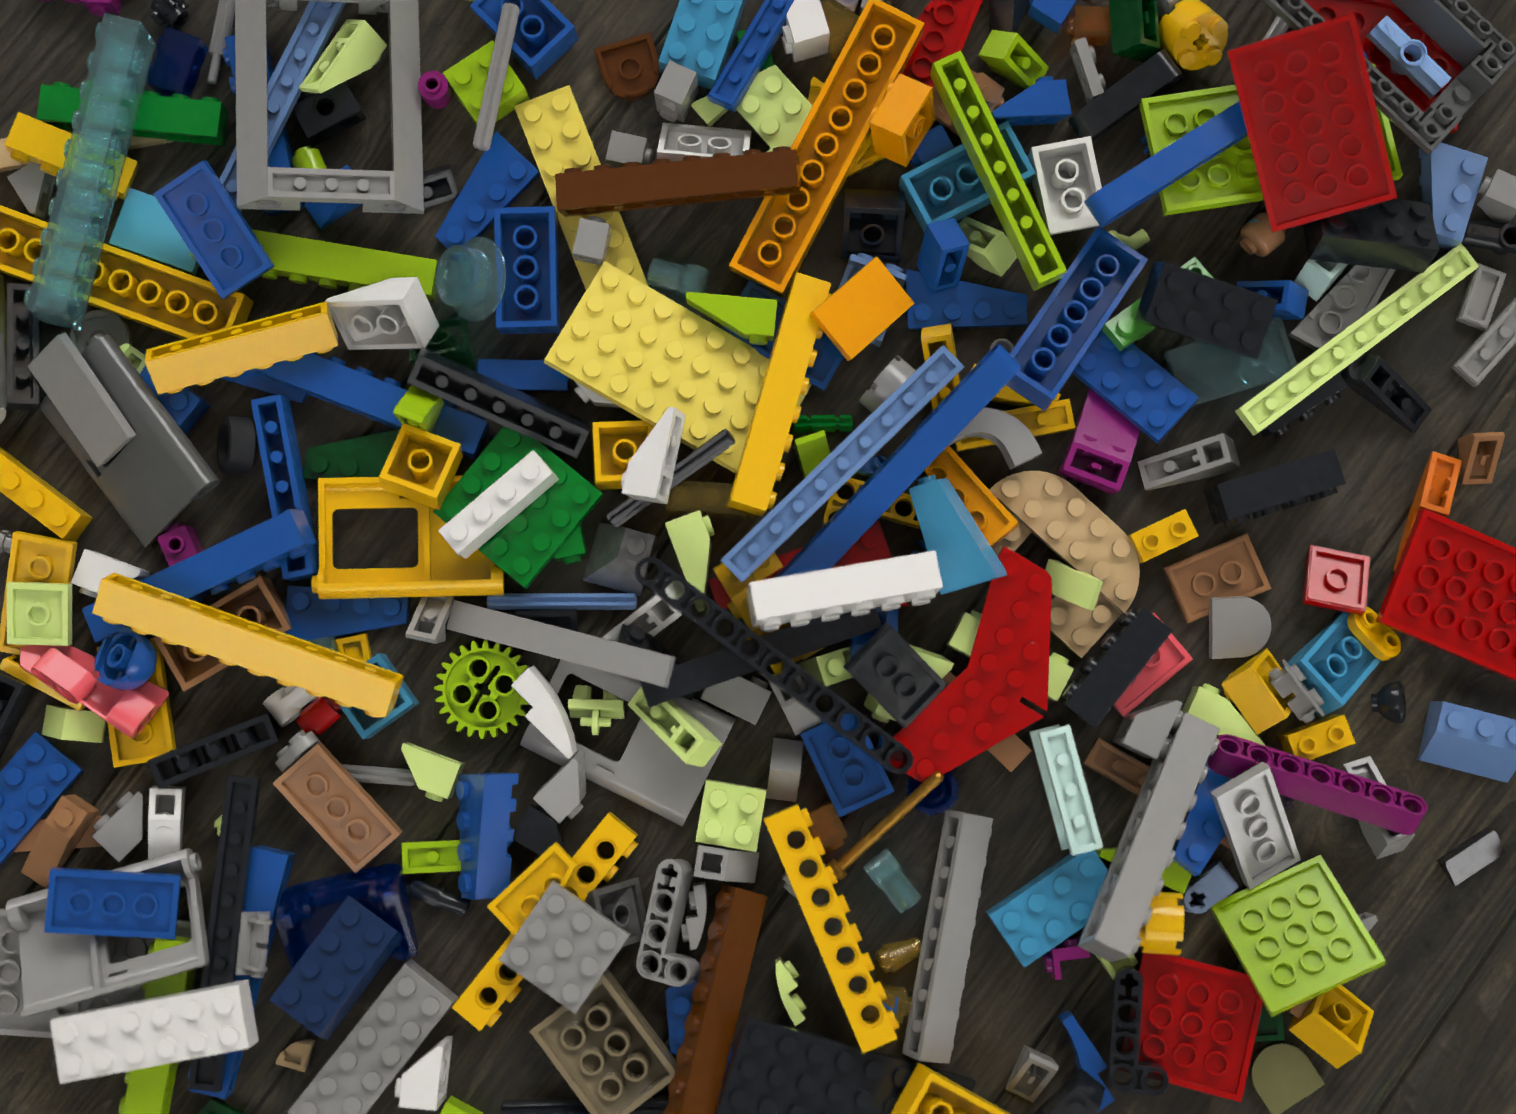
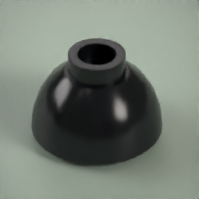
M1400 681L1388 683L1380 689L1378 694H1371L1372 712H1379L1388 721L1403 723L1406 720V698L1403 683Z

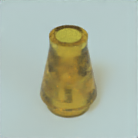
M917 937L908 940L881 945V949L876 950V956L884 973L886 974L891 971L896 973L919 956L921 943Z

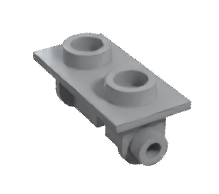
M1283 659L1282 662L1285 668L1280 671L1277 667L1268 673L1271 678L1269 682L1275 687L1282 698H1285L1292 692L1295 694L1286 703L1298 720L1309 723L1315 718L1313 713L1317 710L1323 717L1325 714L1321 705L1325 702L1314 688L1308 690L1302 681L1306 677L1296 664L1290 666Z
M270 911L241 912L235 975H251L254 978H263L264 973L268 970V967H266L269 927L272 924Z

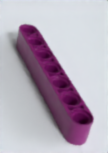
M1220 735L1218 737V747L1208 759V765L1211 770L1232 779L1257 764L1264 762L1271 769L1279 794L1404 835L1415 833L1428 809L1425 800L1416 794L1234 735Z

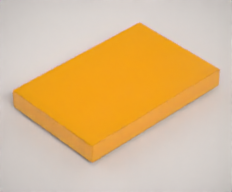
M876 256L813 310L810 315L846 360L850 361L915 303Z

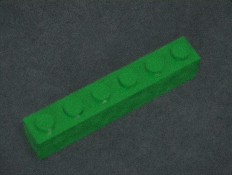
M53 82L52 85L41 84L36 119L61 130L225 146L229 111L220 100L213 97H202V100H195L183 94H172V97H165L153 91H143L142 94H135L123 88H113L112 91H104L92 85L74 88L66 83Z

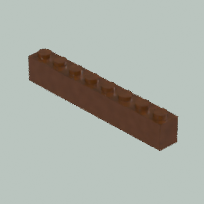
M780 146L773 148V152L761 153L760 150L750 149L743 151V155L731 156L730 153L721 152L713 154V158L701 159L700 156L683 157V161L671 162L670 159H656L653 161V164L641 165L640 162H626L623 164V167L612 168L610 165L594 166V170L582 171L580 168H568L564 170V173L555 174L557 210L566 217L802 193L799 156L796 149L791 150V147Z
M721 886V890L715 900L716 910L713 922L708 928V942L705 953L700 960L701 971L698 983L692 992L693 1003L690 1014L685 1021V1035L682 1046L677 1052V1067L674 1078H672L669 1085L670 1095L663 1114H715L768 896L738 887Z

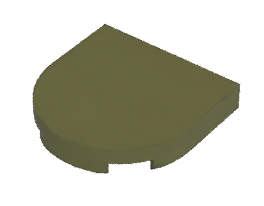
M1272 1042L1260 1048L1253 1057L1250 1081L1270 1114H1281L1325 1085L1306 1054L1294 1045Z

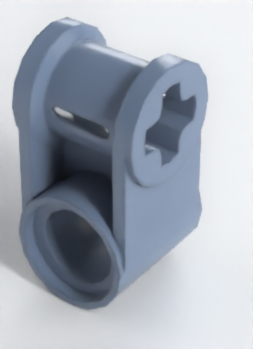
M1220 860L1203 869L1197 877L1188 883L1183 899L1177 900L1178 905L1184 906V911L1202 914L1217 902L1232 894L1238 888V884ZM1191 893L1199 895L1196 898L1197 905L1189 904L1192 900Z

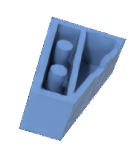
M1440 142L1429 155L1425 154L1420 148L1418 149L1419 158H1421L1419 186H1422V202L1430 203L1439 247L1451 250L1463 241L1488 157Z

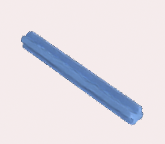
M504 593V595L487 596V608L491 610H635L637 607V596L634 593Z

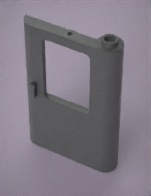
M97 334L87 341V347L81 355L118 409L134 428L136 436L110 465L106 463L97 467L48 395L40 402L39 408L145 550H150L153 547L152 543L192 500L212 491L220 483V480L112 336Z

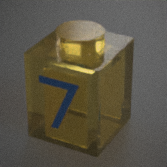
M881 984L887 996V999L882 1001L886 1012L893 1010L897 1022L903 1023V1016H909L911 997H907L905 988ZM873 1005L866 1006L864 1009L865 1017L875 1019L878 1015V1008Z

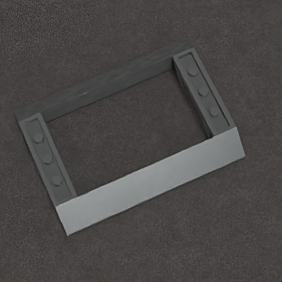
M1262 0L1294 31L1325 21L1304 0ZM1391 0L1464 68L1423 112L1365 58L1376 108L1425 154L1429 155L1460 122L1463 114L1516 60V47L1466 0Z

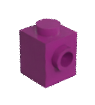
M182 523L167 527L165 534L157 537L169 567L203 551L194 527L182 525Z

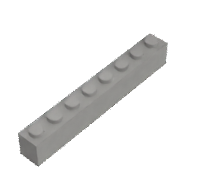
M948 809L945 811L902 1054L918 1061L950 1064L951 1053L954 1048L955 1030L959 1019L962 991L965 986L966 968L970 957L971 940L976 924L977 906L981 896V884L986 866L989 839L992 834L993 818Z

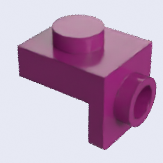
M1069 937L1061 942V944L1049 950L1048 954H1044L1046 973L1051 972V976L1055 980L1062 979L1060 961L1090 958L1089 951L1078 947L1079 937Z

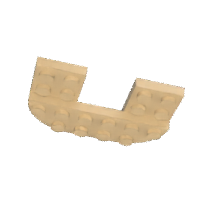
M1023 471L1012 474L1000 480L989 489L1019 523L1016 529L992 548L995 554L998 556L1003 546L1015 551L1033 532L1072 569L1084 571L1103 581L1094 611L1070 603L1057 596L1051 599L1050 632L1076 656L1082 658L1119 616L1126 612L1134 600L1140 579L1137 553L1125 532L1065 479L1043 471Z

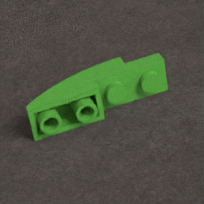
M1196 257L1181 266L1182 268L1213 278ZM1141 298L1106 322L1101 329L1119 351H1122L1134 341H1139L1156 328L1134 320Z

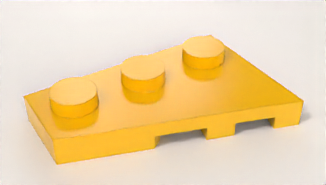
M556 841L487 907L515 936L553 881H556L565 888L577 863Z

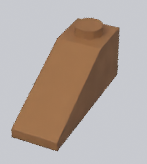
M76 794L61 796L45 820L21 872L47 889L50 869L63 867L100 810Z

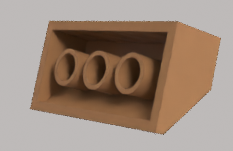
M259 576L210 605V607L283 633L292 629L285 604L272 581L267 577ZM160 637L153 638L184 692L229 666L219 662V658L210 655H197L192 653L188 647L180 644L169 645L162 642Z

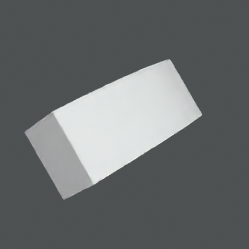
M532 665L511 686L533 707L525 717L569 760L578 750L568 715L548 680Z

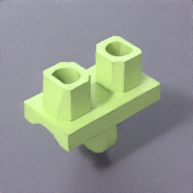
M576 685L572 699H568L570 718H580V726H592V735H599L600 727H611V719H625L624 701L604 689L603 700L592 699V687Z

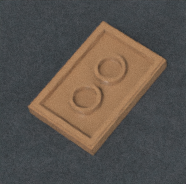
M1248 533L1162 568L1186 624L1209 615L1210 597L1245 596L1251 598L1271 589Z

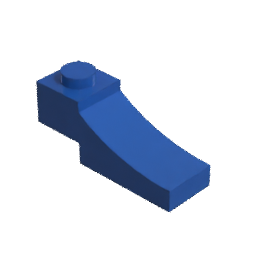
M1066 1010L1057 1017L1071 1042L1077 1071L1082 1068L1105 1087L1101 1107L1097 1111L1099 1112L1115 1100L1098 1075L1099 1072L1108 1066L1074 1016Z

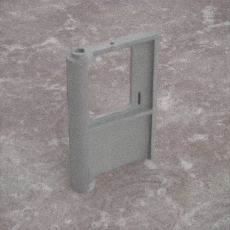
M560 660L549 682L558 695L567 675L573 674L627 702H630L641 687L638 680ZM683 697L673 699L676 704L702 723L722 743L704 767L686 764L642 719H640L619 761H613L576 742L577 750L581 748L585 752L586 779L683 827L736 719L695 698L692 701ZM530 722L520 745L563 766L568 759Z
M190 848L110 870L182 875L181 887H186L192 931V938L188 943L115 964H110L107 936L44 933L48 888L9 899L6 903L7 918L10 925L18 931L24 1001V1009L20 1012L21 1018L208 965L209 950L199 879V870L202 869V862L197 852L193 853Z

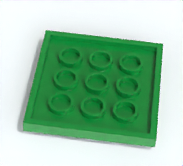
M504 426L446 495L440 510L435 509L433 513L445 523H448L534 450L559 480L478 548L479 551L527 589L598 504L604 494L542 443Z

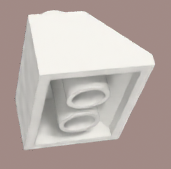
M663 123L657 149V159H670L671 162L683 161V157L700 156L701 159L713 158V154L721 152L730 153L731 156L743 155V151L750 150L751 131Z

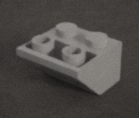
M1178 700L1162 701L1128 713L1123 717L1112 742L1144 758L1157 759L1159 755L1163 756L1170 743V739L1167 736L1171 728H1176L1182 718L1183 711L1180 708L1183 703Z

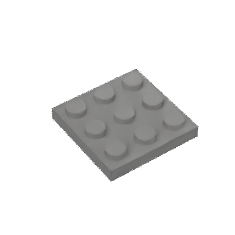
M553 881L499 960L576 1014L630 936V933L556 881Z

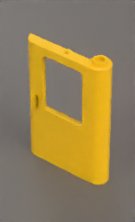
M463 475L454 476L447 494ZM379 477L318 478L319 569L317 575H312V592L318 593L319 599L504 595V571L478 549L467 559L458 555L438 531L446 523L433 513L435 508L384 490ZM415 508L417 510L418 564L416 567L336 569L334 567V511L339 509Z

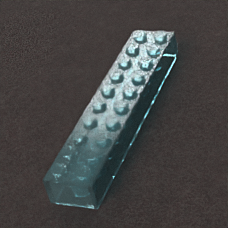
M104 13L102 23L99 22L96 26L95 39L97 42L94 52L91 51L88 56L87 67L89 72L87 80L83 81L80 86L81 102L79 110H75L73 113V133L71 139H68L65 143L64 156L66 159L64 167L59 169L57 173L56 185L58 189L56 197L52 198L49 203L48 214L50 219L48 227L43 229L40 239L42 250L40 257H37L33 264L34 280L32 287H29L25 294L26 310L41 321L79 331L82 328L156 45L141 21Z

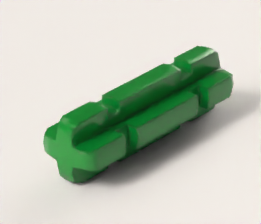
M799 415L797 423L794 424V430L796 432H807V430H811V432L822 430L824 432H835L836 429H840V432H850L853 428V418L851 415H840V417L835 415H811V418H807V415Z

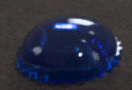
M952 772L943 774V782L915 806L917 811H921L923 814L927 813L928 815H938L939 813L943 814L945 810H949L954 805V801L957 800V794L959 793L957 790L959 786ZM911 777L908 780L909 784L906 786L908 789L907 795L909 796L923 782Z

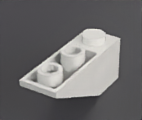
M154 785L150 788L148 859L182 850L186 786H167L159 789L157 785Z

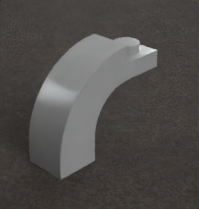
M986 407L948 445L950 446L968 437L985 438L993 442L1000 449L1010 470L1042 454L1033 434L1021 421L1006 412Z

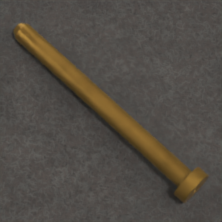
M939 771L934 772L838 861L832 859L827 866L831 865L835 876L839 880L847 876L845 870L943 782L944 776Z

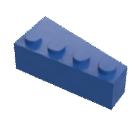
M519 773L458 774L459 781L456 784V795L459 799L457 827L460 830V844L458 845L457 854L461 861V875L458 879V887L462 898L473 900L496 898L510 885L512 857L507 853V847L513 841L514 829L509 824L510 812L516 811L517 799L511 798L512 784H518Z

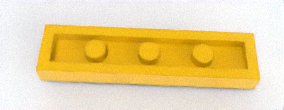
M1070 399L1051 402L1045 411L1036 405L1003 411L1021 421L1034 437L1075 429ZM968 437L954 443L956 452L995 445L993 442L981 437Z

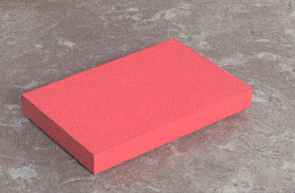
M1172 633L1113 705L1122 717H1125L1193 660Z

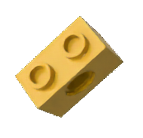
M1186 509L1128 535V538L1135 548L1140 564L1199 535Z
M1332 714L1277 735L1284 752L1308 760L1355 744L1344 714Z

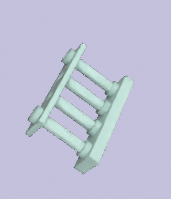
M1059 724L1030 731L1029 734L1061 850L1069 849L1071 855L1074 856L1103 848L1070 725L1060 727Z

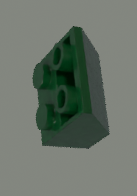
M1109 0L1113 54L1145 62L1160 52L1157 0Z

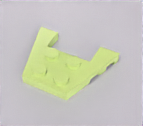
M774 65L758 72L736 111L770 147L767 152H773L775 147L792 146L812 105L782 71ZM707 96L691 104V107L709 127L728 111V109L710 102Z

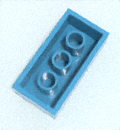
M679 0L658 61L660 73L663 74L669 60L697 72L698 85L712 89L725 67L747 0Z
M1006 121L998 125V128L1027 185L1032 182L1036 172L1009 122ZM963 144L900 177L898 186L901 191H904L905 199L924 234L927 224L955 218L958 221L991 204Z
M1094 850L1074 856L1070 853L985 912L1019 963L1025 968L1086 926L1108 870Z

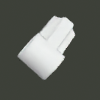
M287 686L274 692L262 704L282 728L299 717L302 709L317 697L309 695L306 689L297 686Z

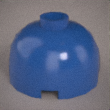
M127 626L120 627L114 630L118 634L112 639L106 637L97 652L94 663L95 670L100 672V678L97 677V679L104 685L114 689H136L147 682L155 672L157 652L147 636L135 633Z

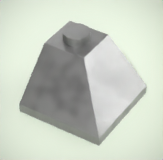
M599 522L583 581L641 596L644 586L635 577V567L641 559L653 556L657 541L656 536ZM650 562L644 563L641 567V575L644 579L647 577Z
M638 877L588 892L585 903L630 933L622 947L641 941L646 911Z

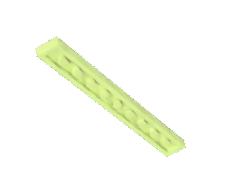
M1462 243L1455 246L1427 267L1424 273L1420 272L1235 411L1251 434L1253 436L1476 270L1479 265Z

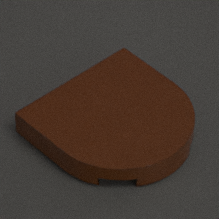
M650 32L594 48L604 84L613 95L624 100H637L649 95L657 86L660 79L659 59Z

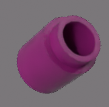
M428 71L420 77L418 90L425 103L435 109L447 106L452 98V89L446 77L438 71Z

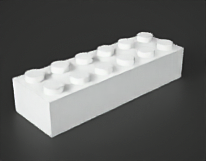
M929 551L750 582L746 591V598L752 629L760 628L761 632L778 630V625L791 623V627L807 625L809 620L821 617L822 622L837 620L841 614L851 612L852 616L866 615L870 613V609L882 607V611H890L900 608V604L912 601V606L930 603V599L936 597L935 595L943 588L936 551Z
M249 979L66 1013L50 1020L60 1084L248 1049L259 1042Z

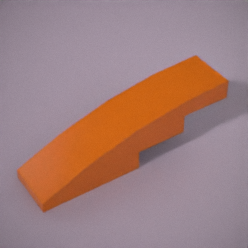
M1434 451L1430 453L1409 511L1393 571L1397 568L1419 509L1425 508L1443 517L1449 516L1462 460Z

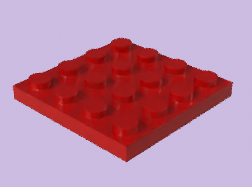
M1142 953L1139 971L1143 978V998L1138 1061L1155 1062L1162 1065L1168 1074L1170 1084L1242 1102L1263 1005L1247 973L1177 955ZM1133 1006L1130 1008L1128 1020L1135 1016L1136 1010ZM1124 1036L1121 1051H1128L1133 1047L1134 1042L1130 1037ZM1119 1068V1069H1117V1070H1120V1071H1124V1072L1131 1073V1072H1130L1128 1069H1126V1068ZM1156 1071L1146 1075L1147 1078L1158 1081L1163 1080V1076Z

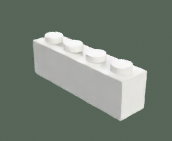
M532 450L438 531L458 555L467 559L555 484L559 478L544 460Z

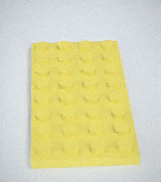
M606 261L601 265L544 359L546 365L654 427L668 407H675L686 415L680 442L694 450L723 429L729 430L736 441L735 444L715 457L713 461L735 474L769 362L768 358L759 354L752 346ZM810 383L808 384V387H807V390H806V393H805L804 396H803V395H799V399H798V402H797V405H798V406L801 405L803 399L805 398V396H806V394H807V392H808V390L810 389V387H811L812 384H810Z

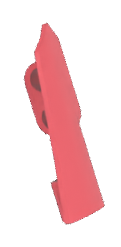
M26 645L21 647L20 667L74 704L80 702L131 739L135 738L144 729L169 696L167 690L148 681L140 687L130 690H118L104 685L97 679V677L100 678V672L95 670L94 667L96 657L71 645Z

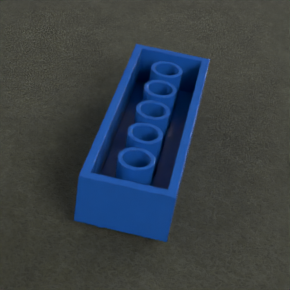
M1097 226L1010 354L1022 366L1006 386L1045 411L1148 259Z

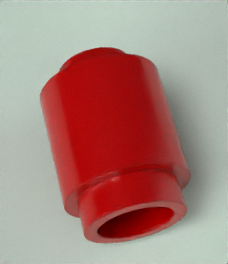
M326 696L317 697L300 712L301 716L296 722L306 734L312 731L315 735H321L341 718L343 714L340 711L341 707L335 703L334 699Z

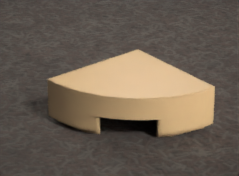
M303 1039L290 1044L280 1053L275 1064L302 1072L307 1071L316 1040Z

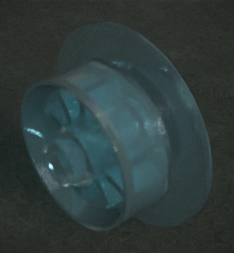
M475 237L465 242L462 246L454 245L449 247L442 254L436 268V290L442 302L453 306L458 315L463 319L473 322L486 319L495 311L503 296L506 282V267L502 252L495 242L485 237Z

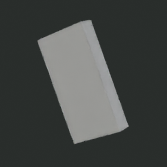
M1478 263L1479 267L1472 272L1456 321L1484 331L1489 326L1507 273Z

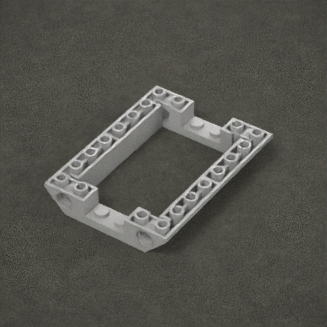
M235 0L237 209L300 211V202L358 203L362 204V212L424 214L421 94L418 90V81L420 79L418 0H303L358 3V14L376 15L377 12L389 13L392 171L268 167L266 7H279V10L297 11V0Z

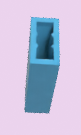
M935 475L918 479L919 485L909 488V492L927 551H936L943 585L940 594L951 593L1006 576V569L948 478L936 479Z

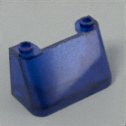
M395 863L359 870L357 873L349 872L296 884L287 888L281 895L275 922L291 968L295 967L348 895L404 936L390 955L391 958L406 960L418 955L419 946L401 866Z

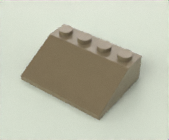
M609 969L605 970L576 1014L561 1005L529 1031L590 1114H629L669 1084L675 1075L676 1059Z

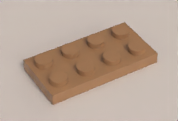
M320 741L272 783L355 873L403 832Z

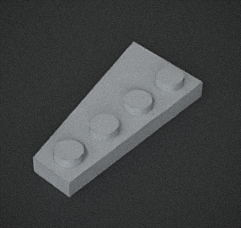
M1354 265L1288 336L1316 351L1375 307L1395 269Z

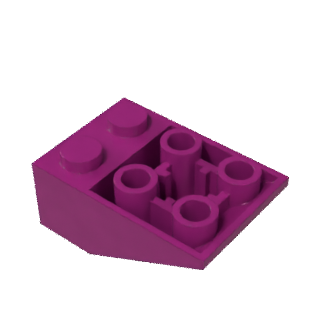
M1089 389L1057 474L1112 495L1118 493L1121 490L1130 466L1140 429L1094 391Z

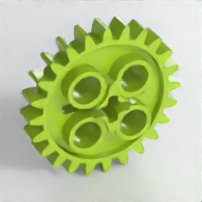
M484 640L482 648H479L476 641H472L470 651L464 645H461L460 656L452 652L449 654L453 661L452 664L442 662L441 665L447 672L446 674L436 675L439 679L443 680V685L434 686V689L442 691L443 695L436 698L435 701L445 703V706L439 711L440 714L448 712L451 714L446 722L447 724L454 723L455 721L459 722L456 728L457 732H461L467 727L468 737H472L476 730H478L480 739H485L487 730H489L492 737L495 738L498 737V728H501L505 734L509 733V722L515 726L520 725L516 716H525L527 713L522 707L523 705L530 704L513 687L508 693L501 692L498 687L501 677L509 676L514 683L529 668V665H518L522 658L521 655L513 658L510 657L513 650L512 647H508L504 652H501L502 646L500 643L496 642L493 649H491L489 640ZM478 660H483L487 665V671L482 677H477L473 672V665ZM499 666L500 671L488 685V689L491 691L490 695H482L473 713H470L469 708L481 693V690L478 688L479 684H486L494 668ZM463 685L467 686L471 692L470 699L465 703L460 702L456 696L457 690ZM489 701L494 703L497 708L496 715L491 719H487L482 713L483 705Z

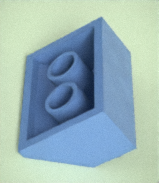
M1430 701L1417 760L1508 783L1516 771V720L1444 701Z

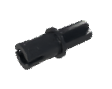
M418 879L413 881L409 890L410 897L433 905L435 910L441 908L462 918L465 917L471 899L462 898V896L446 891L445 886L441 889Z

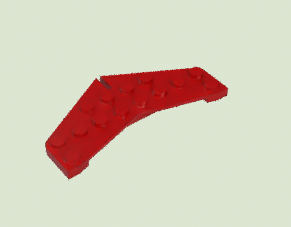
M1003 546L997 557L1006 569L1007 575L990 581L968 666L905 729L902 727L892 736L912 753L913 765L906 774L920 782H924L934 772L939 771L942 775L1044 717L1021 703L1022 697L1046 711L1048 709L1052 578L1046 570L1006 546ZM895 751L890 757V763L894 767L900 766L903 762L904 757L901 751Z

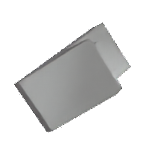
M454 596L421 597L405 633L406 638L434 644L445 642V624L452 609Z

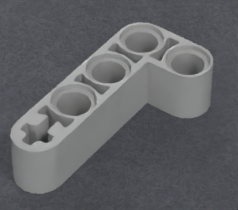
M666 859L658 865L636 960L637 971L642 977L678 987L695 983L699 979L701 971L696 959L676 953L681 924L688 900V892L690 891L693 877L692 866L684 859ZM672 869L678 872L677 877L675 874H672ZM667 895L672 900V907L669 911L664 905ZM660 926L665 930L663 941L659 939L657 934ZM653 956L658 960V969L656 971L651 967ZM681 964L687 970V975L684 979L680 977L678 972Z

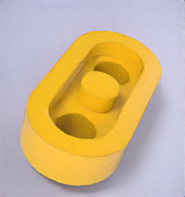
M1366 606V612L1363 615L1349 613L1347 625L1350 631L1377 659L1387 661L1400 653L1401 642L1399 637L1391 628L1375 622L1378 615L1374 610Z

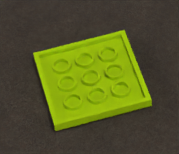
M1321 855L1285 870L1251 890L1246 888L1226 897L1210 908L1271 1017L1382 967L1386 963L1385 958Z

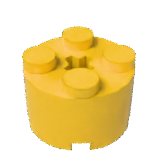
M1200 0L1179 1L1174 5L1175 9L1169 15L1165 13L1159 22L1160 46L1184 69L1199 70L1208 65H1216L1221 60L1222 51L1227 43V22Z
M1160 891L1156 897L1153 896L1149 906L1153 908L1152 915L1145 926L1142 925L1138 934L1141 937L1139 945L1141 953L1180 956L1182 949H1176V942H1183L1184 906L1178 905L1177 900L1183 899L1182 893Z

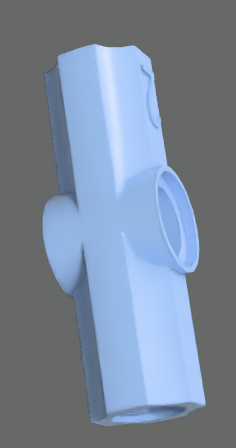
M1388 16L1383 18L1366 36L1391 60V67L1396 73L1406 75L1430 99L1452 79L1427 55V49L1423 42L1411 39ZM1404 52L1409 53L1413 57L1414 62L1408 61L1404 57Z

